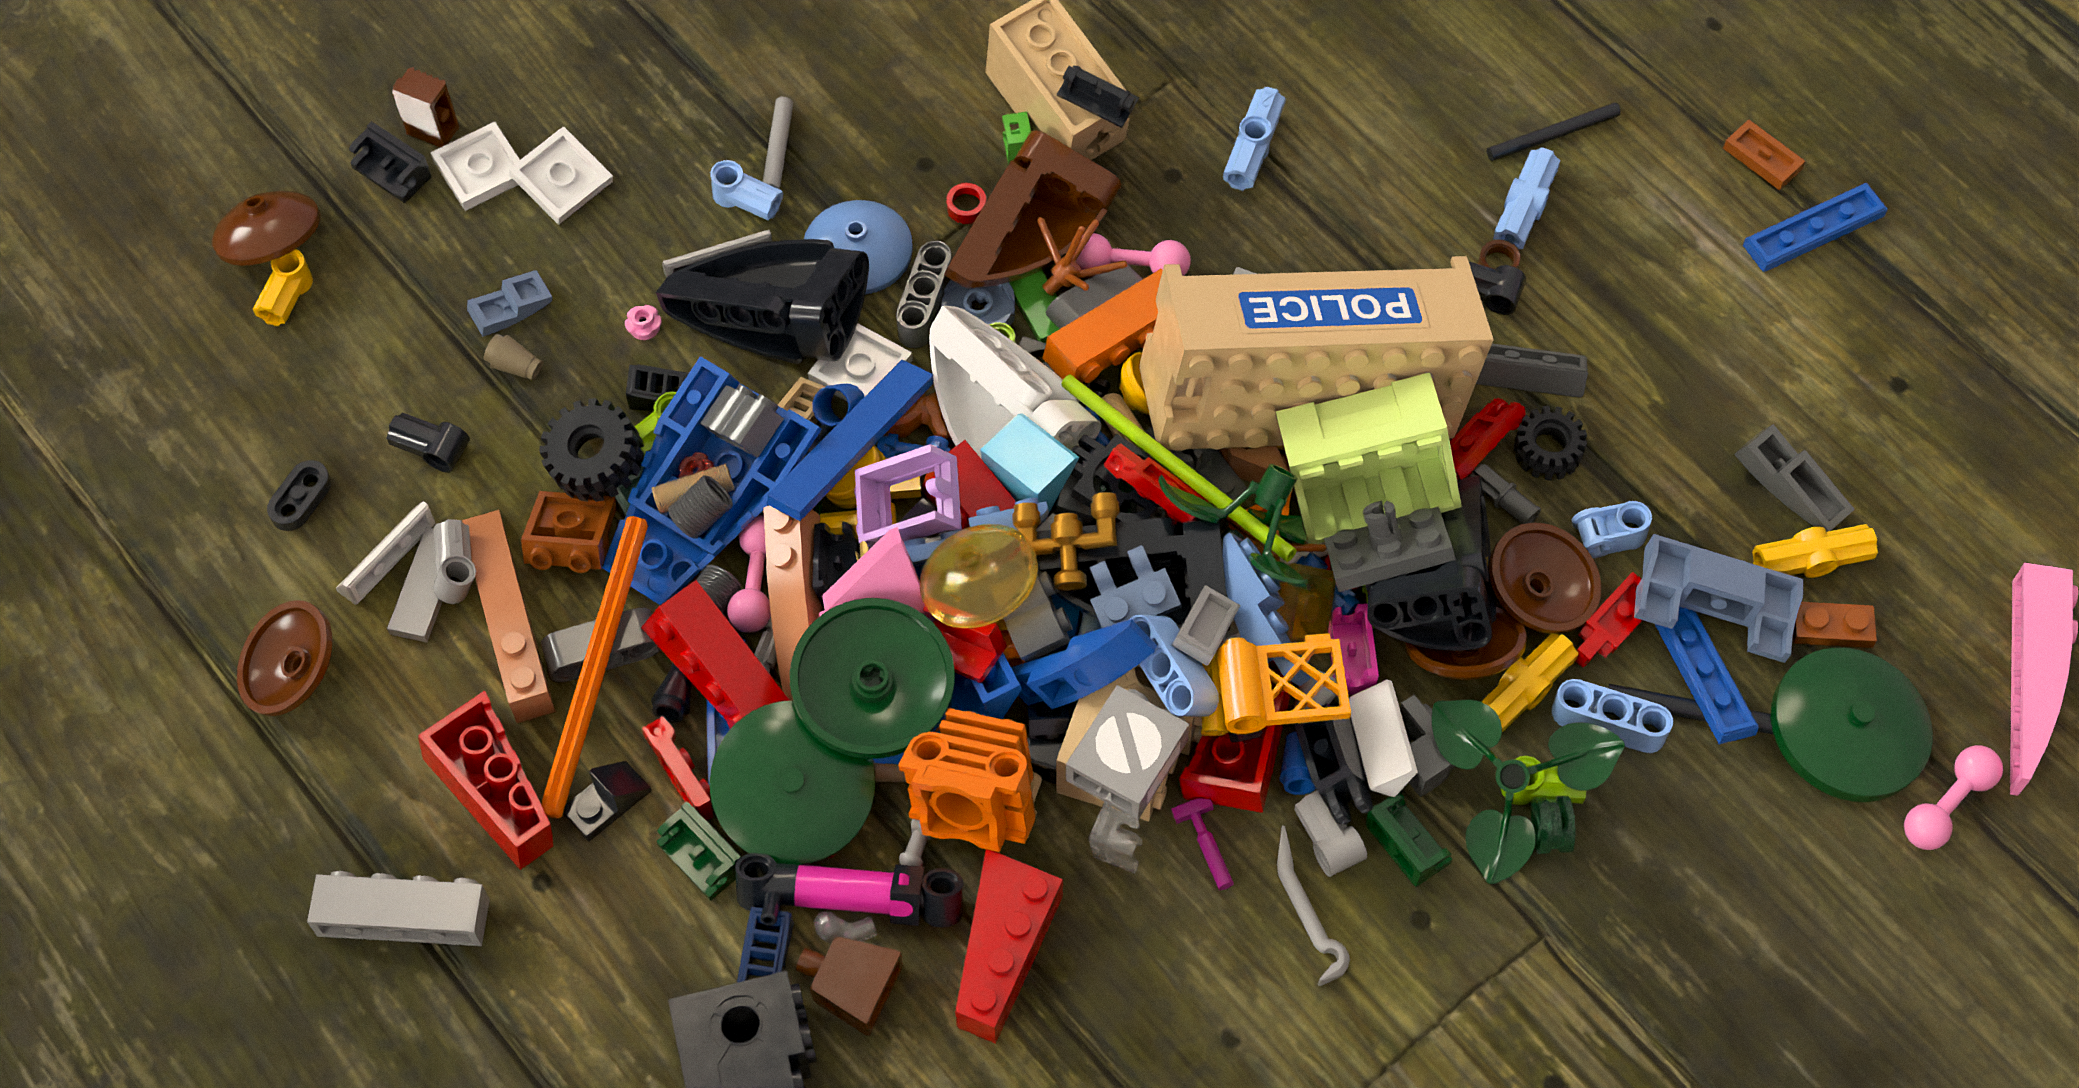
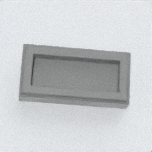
M1205 585L1172 646L1208 666L1240 605Z

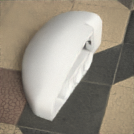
M942 306L930 329L931 366L940 410L955 446L966 440L981 458L980 449L1020 413L1026 415L1070 450L1074 446H1079L1078 441L1083 435H1088L1094 440L1096 439L1101 430L1100 421L1085 409L1076 397L1061 386L1063 379L1015 342L971 313L955 306Z

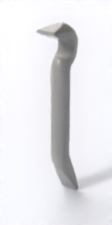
M1282 826L1277 859L1278 876L1315 948L1323 954L1331 953L1337 958V962L1332 963L1319 979L1318 985L1322 986L1341 977L1349 966L1350 957L1342 943L1328 938L1294 872L1285 826Z

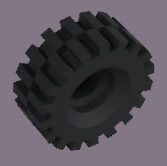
M597 398L589 399L588 406H584L582 401L579 400L573 402L574 410L569 412L564 407L558 411L562 416L558 421L551 418L548 422L551 432L543 431L541 440L545 446H539L540 455L544 459L541 461L553 480L568 496L573 498L576 495L580 501L588 502L589 495H591L595 502L604 501V493L608 492L612 498L619 494L616 489L622 484L627 489L632 484L628 478L630 474L638 476L641 469L636 461H643L644 453L640 448L644 447V444L639 436V432L619 406L615 408L612 402L604 400L601 405ZM595 438H602L604 440L602 449L595 456L587 459H580L578 457L580 448L587 441Z

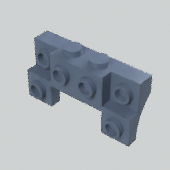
M1653 534L1644 549L1643 578L1636 587L1634 618L1672 629L1678 621L1679 606L1748 627L1747 652L1785 663L1791 655L1795 621L1803 598V579Z

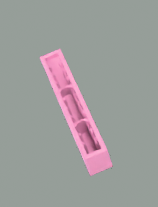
M2024 563L2012 581L2011 795H2019L2031 780L2048 745L2061 709L2069 675L2072 644L2075 643L2078 634V622L2073 620V609L2078 599V587L2073 585V570Z

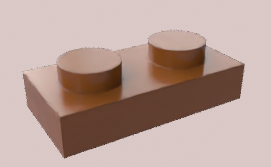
M1747 120L1727 138L1723 147L1724 150L1778 190H1781L1803 169L1806 162L1750 120Z
M1801 602L1793 631V644L1873 648L1877 642L1874 606Z

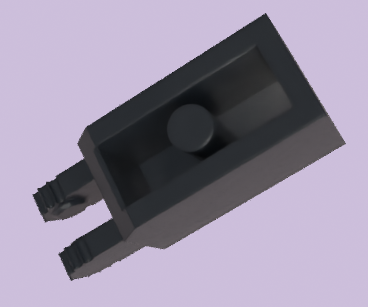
M1327 703L1322 705L1324 708L1332 707ZM1351 719L1294 723L1312 783L1320 794L1327 797L1335 820L1340 825H1345L1352 821L1347 802L1351 799L1354 800V804L1362 814L1373 810L1374 806L1369 793L1370 788Z

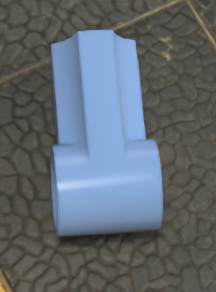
M723 160L712 167L710 172L712 195L718 205L723 207L737 206L767 221L770 218H774L783 199V191L743 173L741 166L734 161Z

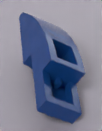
M1132 619L1072 637L1065 651L1011 667L1022 688L1018 696L1027 705L1044 701L1051 709L1069 704L1105 687L1126 674L1154 653L1157 645Z

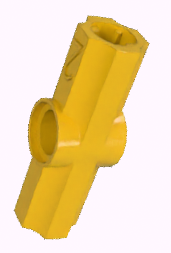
M1867 524L1828 532L1823 527H1811L1797 533L1792 539L1756 545L1752 553L1753 564L1788 575L1804 573L1808 578H1816L1831 573L1841 565L1875 559L1878 550L1877 537L1873 528H1869Z
M1550 634L1526 659L1520 658L1511 665L1501 677L1499 685L1482 701V703L1490 706L1499 716L1502 733L1526 709H1534L1548 694L1553 686V682L1577 659L1579 653L1574 648L1573 642L1563 634Z

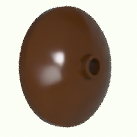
M272 191L256 194L237 204L221 219L213 234L212 246L217 256L229 264L243 266L265 263L290 253L307 241L319 225L320 211L316 202L311 197L298 192Z
M1526 523L1516 526L1505 533L1493 548L1489 562L1492 588L1505 610L1521 624L1539 632L1561 634L1579 628L1595 613L1601 597L1600 574L1588 550L1568 532L1549 524Z
M288 601L273 608L255 625L242 648L237 667L239 694L243 702L251 710L266 716L286 714L304 703L319 687L328 670L333 648L330 622L320 608L306 601Z
M1496 607L1497 619L1492 623V638L1482 648L1452 651L1424 648L1406 642L1405 645L1409 657L1426 671L1449 679L1472 680L1493 676L1513 665L1525 652L1527 636L1523 624L1513 618L1507 611Z

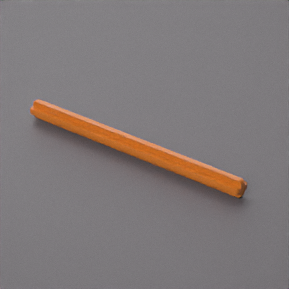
M629 516L624 525L541 802L547 817L560 819L563 815L647 532V521L642 518Z

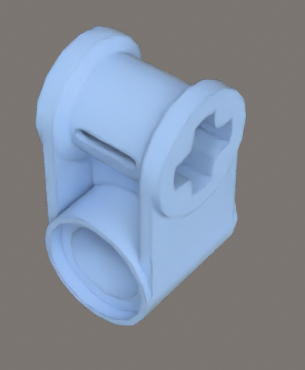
M1628 501L1602 508L1585 509L1574 515L1571 520L1573 527L1579 530L1583 546L1588 550L1592 558H1598L1610 553L1634 550L1641 547L1645 543L1652 521V514L1643 503ZM1624 523H1634L1639 528H1630Z

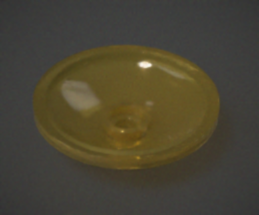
M980 524L958 531L939 544L928 557L920 576L922 600L928 611L937 620L949 626L977 628L995 623L1015 611L1030 594L1038 571L1035 551L1029 540L1022 533L1009 526Z

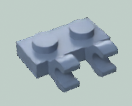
M1142 545L1127 551L1138 579L1119 588L1115 587L1105 561L1090 567L1101 594L1090 599L1102 628L1127 621L1134 615L1163 616L1182 608L1166 569L1163 568L1153 572Z

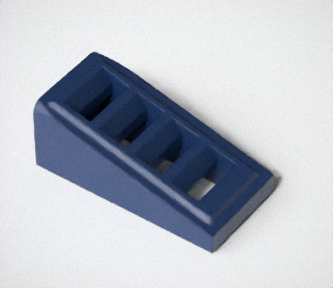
M751 907L737 983L749 980V975L763 977L784 971L794 927L791 913L779 911L777 922L774 925L768 926L760 920L763 908ZM760 927H762V928H768V929H775V930H780V931H779V933H778V932L765 931V930H760ZM757 942L776 944L777 948L776 950L756 947ZM753 959L774 962L773 967L754 965L752 962Z

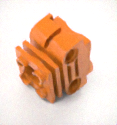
M948 708L945 713L946 721L942 720L939 725L940 733L925 732L914 737L898 764L899 771L904 772L906 783H909L908 793L912 806L909 811V818L920 820L922 835L939 839H962L975 844L979 848L1000 852L1005 840L1025 844L1036 818L1031 790L1034 776L1025 724L1017 723L1010 719L1003 720L979 715L972 711Z

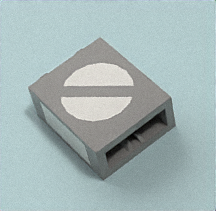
M1117 685L1067 761L1066 781L1139 820L1186 745L1189 735V723L1185 721L1183 716H1175L1167 708L1163 710L1150 703L1148 698L1141 692L1134 689L1127 691Z

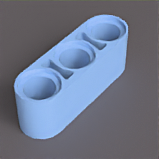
M1134 615L1130 618L1157 645L1155 652L1139 665L1167 710L1175 716L1206 717L1213 714L1219 702L1218 690L1201 662L1172 646L1180 631L1176 623L1166 616Z
M1578 679L1567 680L1561 684L1551 711L1553 719L1561 726L1576 722L1598 725L1619 736L1624 741L1625 747L1645 753H1653L1660 750L1673 726L1671 713L1660 704ZM1565 700H1574L1581 707L1572 708L1565 703ZM1604 712H1612L1620 720H1611L1604 715ZM1643 725H1653L1659 730V732H1650L1646 730Z

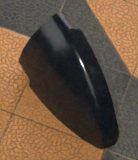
M802 239L767 242L721 253L678 270L665 279L656 291V295L663 311L673 319L696 331L740 349L794 364L801 363L805 357L835 362L842 357L847 349L860 318L868 282L869 258L864 251L834 248L833 243L829 240Z

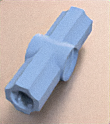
M1266 86L1261 90L1256 89L1247 115L1240 123L1239 135L1223 173V180L1228 182L1231 188L1242 191L1246 188H1253L1263 159L1269 154L1270 141L1285 105V97L1277 89Z
M1542 147L1538 150L1530 151L1519 179L1515 178L1510 187L1504 205L1505 210L1495 229L1494 240H1506L1514 244L1518 249H1523L1535 220L1539 221L1549 197L1550 185L1553 183L1559 168L1560 159L1554 155L1553 151Z

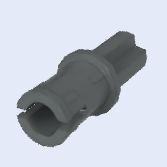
M1481 464L1471 474L1470 477L1480 476L1483 492L1495 501L1494 507H1502L1521 524L1533 523L1540 514L1541 508L1516 490L1517 485L1514 482L1509 484L1486 464Z

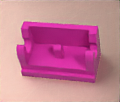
M1368 603L1358 604L1355 608V613L1351 615H1343L1342 608L1337 607L1332 612L1331 621L1326 622V631L1330 633V639H1339L1348 696L1376 685L1379 677L1373 629L1367 619ZM1329 653V654H1330V662H1331V666H1332V665H1333L1332 655H1331V653Z

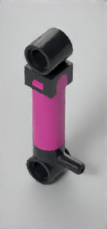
M758 853L744 855L735 865L738 904L749 911L751 907L763 908L760 920L768 926L774 925L777 922L780 905L889 914L890 923L915 926H919L922 912V918L926 923L939 928L953 926L963 916V878L959 873L950 869H935L924 875V867L895 864L894 873L776 863L771 856Z

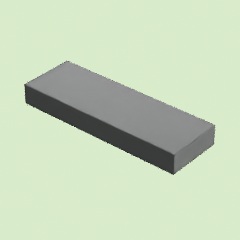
M425 528L387 627L390 635L428 642L443 602L438 599L433 589L436 578L433 528Z

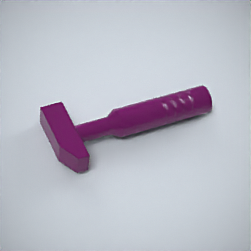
M1197 798L1172 808V815L1176 824L1189 819L1192 820L1198 833L1197 841L1218 889L1225 890L1233 886V880L1212 833L1206 829L1201 814L1214 810L1212 801L1210 799Z

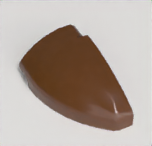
M1037 130L1031 131L1014 160H1011L947 267L944 276L962 287L974 289L1021 280L1055 264L1039 227L1038 218L1042 217L1045 219L1060 256L1063 258L1080 226H1084L1086 231L1094 219H1097L1100 223L1121 188L1120 180L1107 169L1050 135Z

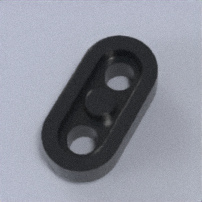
M307 460L296 465L269 500L267 513L276 528L283 531H293L300 528L306 523L331 487V477L322 463ZM314 481L317 482L315 486L307 487L309 483ZM296 511L293 515L285 517L288 512Z

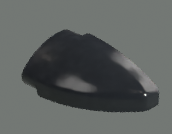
M1480 476L1463 478L1462 480L1458 479L1457 484L1462 507L1441 513L1456 560L1425 568L1429 572L1422 569L1365 585L1368 593L1367 619L1372 626L1406 643L1437 650L1462 651L1479 649L1490 642L1492 638V623L1497 619L1496 600L1489 575L1491 544L1486 502Z
M1172 518L1115 523L1117 546L1085 550L1083 548H1076L1077 569L1086 574L1087 586L1072 591L1056 589V595L1066 603L1097 618L1090 599L1101 594L1090 567L1105 561L1115 587L1119 588L1138 579L1127 551L1142 545L1153 572L1165 568L1182 608L1163 616L1171 618L1178 628L1181 629L1205 585L1227 597L1220 523L1206 520L1183 522L1184 535H1178L1177 521ZM1097 525L1083 526V533L1097 532ZM1051 530L1037 531V539L1051 538ZM1060 550L1052 554L1022 557L1026 567L1034 565L1040 573L1047 571L1054 584V576L1061 571Z

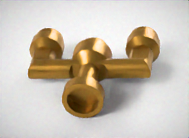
M1105 492L1092 496L1091 515L1097 520V532L1083 533V524L1078 520L1077 514L1061 513L1055 515L1054 522L1050 524L1051 538L1037 539L1036 529L1041 523L1038 505L1031 502L1014 505L1012 521L1014 527L1018 530L1019 556L1028 557L1052 554L1060 550L1061 571L1054 576V588L1062 591L1085 588L1087 586L1086 574L1077 569L1076 548H1083L1085 550L1117 546L1115 519L1120 512L1116 494Z

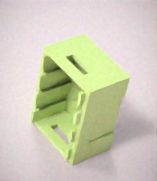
M1430 372L1391 382L1392 385L1327 402L1319 404L1311 402L1276 411L1290 472L1298 478L1294 489L1309 544L1325 542L1324 538L1333 536L1342 530H1355L1368 526L1363 516V510L1369 504L1377 501H1382L1383 505L1386 501L1392 502L1395 506L1396 518L1409 515L1413 511L1422 508L1431 509L1439 506L1440 512L1443 513L1462 507L1448 429Z

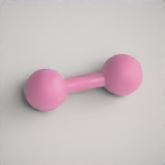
M1093 233L1075 261L1082 270L1126 261L1129 265L1150 266L1152 273L1159 269L1163 270L1164 264H1180L1182 276H1185L1191 263L1187 248L1175 240L1162 241L1151 252L1114 249L1105 237Z
M758 515L739 533L740 545L744 552L750 556L745 589L736 592L729 600L727 606V615L731 624L736 629L746 633L761 630L766 626L771 617L769 599L760 591L766 558L764 515Z
M1981 745L1970 746L1964 749L1957 756L1954 766L1955 775L1958 780L1936 805L1921 804L1909 811L1904 821V831L1906 837L1914 846L1924 850H1934L1945 845L1950 839L1953 829L1952 820L1949 815L1971 790H1989L2000 781L2003 765L2000 757L1994 750Z

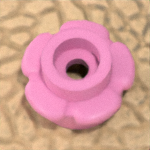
M636 306L627 313L628 319L625 321V327L635 338L648 340L657 335L662 319L657 315L658 310L653 306Z

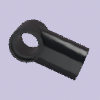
M1469 261L1480 299L1484 301L1485 306L1492 312L1501 315L1514 313L1526 283L1525 274L1518 268L1509 265H1501L1496 267V269H1492Z
M402 412L398 416L395 415L389 425L387 441L391 446L421 456L431 467L445 473H450L470 442V437L463 429L452 423L441 422L437 426Z

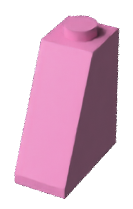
M898 527L890 529L822 595L825 610L819 612V615L821 616L826 611L845 602L864 598L889 599L906 604L924 613L923 608L928 603Z

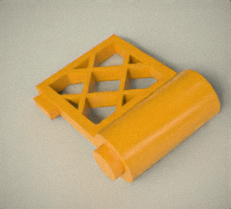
M1330 633L1305 635V642L1256 646L1251 642H1247L1244 638L1226 640L1217 649L1216 659L1227 730L1236 734H1248L1257 732L1270 725L1350 719L1351 709L1339 639L1331 640ZM1331 653L1333 665L1325 674H1322L1307 663L1313 654ZM1284 657L1294 666L1282 678L1269 669L1267 658ZM1300 669L1318 681L1307 695L1289 683ZM1334 674L1336 683L1330 679ZM1271 681L1276 684L1273 690L1271 688ZM1325 686L1338 695L1340 706L1324 708L1312 699ZM1282 690L1300 701L1293 711L1275 712L1273 700Z

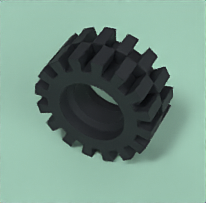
M1543 406L1541 414L1536 408L1530 412L1529 417L1525 415L1521 425H1519L1514 443V451H1517L1515 458L1517 463L1523 461L1521 468L1525 472L1532 468L1533 477L1538 478L1540 473H1544V480L1551 481L1553 474H1556L1557 479L1560 480L1565 477L1566 472L1571 475L1575 472L1576 466L1579 467L1587 441H1585L1587 432L1586 429L1581 430L1583 423L1580 419L1572 422L1575 415L1569 411L1564 416L1561 415L1563 409L1556 406L1555 412L1551 413L1549 406ZM1540 435L1556 436L1563 441L1565 448L1560 452L1543 450L1537 445L1536 438Z

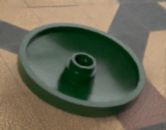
M857 599L845 602L826 611L803 633L791 660L790 688L792 700L804 726L816 739L827 747L856 758L880 759L904 753L914 737L921 733L934 732L945 717L947 709L950 707L954 693L955 675L953 658L940 630L918 610L889 599Z
M1828 648L1815 651L1798 660L1783 676L1775 689L1770 715L1776 743L1794 771L1810 785L1828 795L1854 802H1873L1892 797L1913 782L1923 771L1929 760L1933 744V730L1927 706L1912 682L1900 670L1880 657L1852 648Z
M781 701L762 706L740 719L721 741L714 756L710 773L712 805L719 823L727 835L748 854H767L776 863L809 865L823 861L841 851L857 836L864 826L871 811L875 794V772L872 759L847 756L821 743L804 726L793 701Z

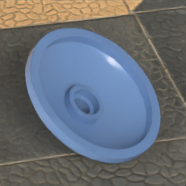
M867 200L846 201L829 207L811 222L804 236V239L829 240L833 243L834 248L864 251L867 253L869 258V274L865 294L878 292L896 282L908 268L913 251L911 232L903 218L893 209ZM854 232H861L860 234H857V235L851 234V233H854Z

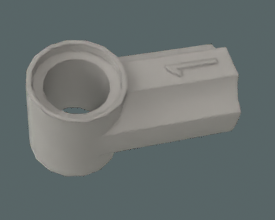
M447 519L445 522L435 524L433 528L436 567L433 589L435 595L441 601L456 604L463 601L468 595L476 575V568L471 561L469 525L462 523L461 520ZM449 576L456 577L461 582L452 581L449 579Z
M1318 790L1306 795L1299 803L1295 804L1294 810L1313 841L1314 854L1327 876L1331 877L1367 859L1366 848L1358 832L1352 826L1340 825L1335 820L1327 797L1320 794Z

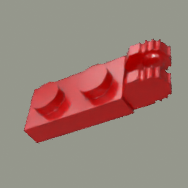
M1494 398L1490 404L1488 403L1480 413H1476L1452 438L1450 445L1457 480H1462L1470 475L1474 468L1497 446L1498 442L1510 430H1516L1526 415L1524 406L1517 402H1511L1508 405L1503 399Z

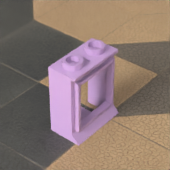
M929 444L855 470L856 486L854 494L857 502L858 521L856 531L859 543L864 541L871 548L890 529L898 527L903 541L923 538L945 530H962L956 456ZM935 471V478L926 481V489L930 495L936 497L937 512L933 511L892 525L890 486Z

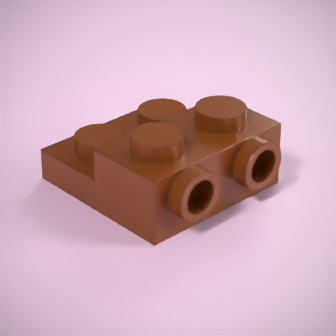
M539 491L521 538L524 564H531L539 570H546L551 566L569 567L577 573H585L589 569L601 570L609 548L608 532L617 509L616 498L603 496L604 501L595 502L592 496L589 495L588 502L580 501L576 495L572 498L566 493Z

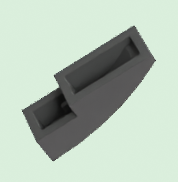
M1774 424L1760 431L1734 453L1746 469L1770 493L1814 527H1823L1826 532L1831 531L1855 510L1806 450L1797 453Z

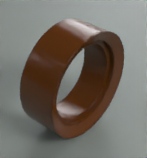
M1500 239L1492 240L1482 247L1478 261L1479 265L1492 268L1487 264L1486 257L1492 253H1503L1511 259L1513 267L1519 268L1520 252L1511 242Z

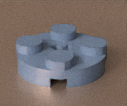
M950 280L944 289L942 306H955L964 309L988 325L995 322H1003L1010 326L1014 322L1015 296L1009 283L973 289L962 287ZM976 300L978 303L986 302L987 304L982 310H973L971 302Z

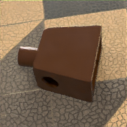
M836 937L833 940L826 955L806 947L802 951L796 965V971L814 978L810 991L812 999L816 1004L869 1037L903 968L901 952L842 937Z

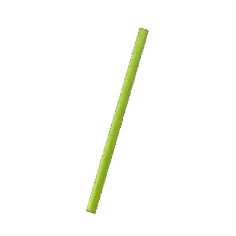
M1069 374L1063 379L1061 386L1215 507L1223 509L1233 502L1230 497L1074 376ZM1238 506L1228 515L1229 518L1265 545L1269 528L1241 506ZM1275 535L1272 551L1284 561L1289 562L1293 559L1297 550L1279 535Z

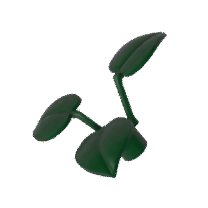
M1269 464L1259 483L1252 480L1249 487L1223 509L1215 508L1200 497L1169 485L1162 474L1160 475L1159 484L1161 489L1174 505L1194 517L1213 523H1218L1220 519H1225L1248 497L1255 493L1257 496L1254 502L1266 509L1267 512L1251 508L1248 509V512L1270 528L1262 556L1251 553L1249 556L1250 562L1261 572L1277 581L1309 591L1310 584L1308 579H1304L1287 564L1276 561L1271 552L1277 530L1280 536L1297 543L1306 544L1308 540L1303 530L1302 516L1281 515L1287 498L1298 480L1294 474L1275 464Z
M1475 700L1437 701L1433 705L1432 731L1437 747L1443 757L1452 765L1468 770L1475 768L1485 755L1497 767L1496 782L1506 792L1503 814L1492 809L1484 810L1470 821L1466 830L1465 840L1469 855L1489 884L1498 883L1514 875L1524 866L1534 850L1536 833L1533 823L1524 816H1511L1514 793H1518L1528 786L1530 775L1558 766V777L1566 786L1578 791L1591 790L1606 781L1625 748L1624 741L1610 730L1594 724L1576 722L1560 727L1550 736L1548 746L1555 759L1530 767L1515 759L1503 762L1490 750V748L1499 743L1502 736L1500 718L1490 706Z

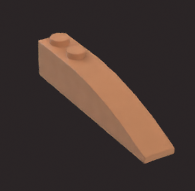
M771 506L763 507L771 622L782 690L788 699L793 701L790 688V666L794 650L803 633L820 617L819 612L825 610L813 590L814 524L820 523V515L812 509L801 521H798Z
M500 510L462 520V523L469 525L471 561L476 568L475 579L508 704L517 723L554 713L556 712Z

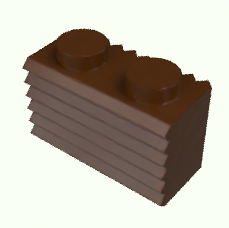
M414 67L408 68L402 77L396 80L392 95L396 100L397 108H399L398 112H400V118L405 126L406 134L440 148L447 145L460 126L445 79L439 81L438 77L433 78L432 74L427 76L426 72L421 73L420 69L415 71Z

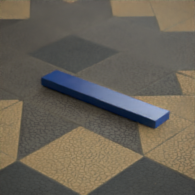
M901 360L767 495L768 505L801 521L933 385V374L905 360Z

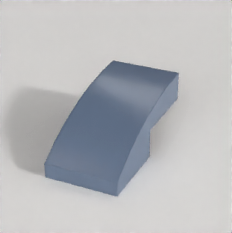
M537 270L502 280V290L467 300V311L481 335L486 336L531 316L552 302V295Z

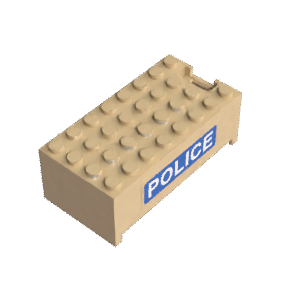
M1467 256L1452 257L1450 261L1452 268L1201 276H1182L1180 264H1164L1155 300L1158 309L1153 333H1147L1139 364L1155 440L1166 449L1174 451L1281 446L1284 444L1276 411L1311 402L1319 404L1392 385L1391 382L1429 372L1447 425L1449 439L1454 438L1494 340Z

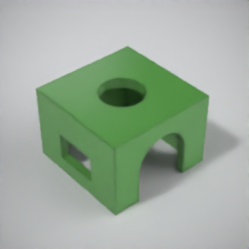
M1027 112L1002 115L1005 128L1003 140L1008 164L1011 160H1014L1031 132ZM1018 124L1019 128L1011 130L1010 125Z

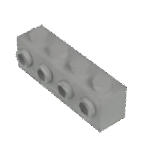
M345 871L331 872V875H316L307 923L318 937L482 946L490 899L482 884L468 878H458L454 882H438V880L429 876H415L413 880H402L384 873L373 874L372 878L356 877L354 874Z

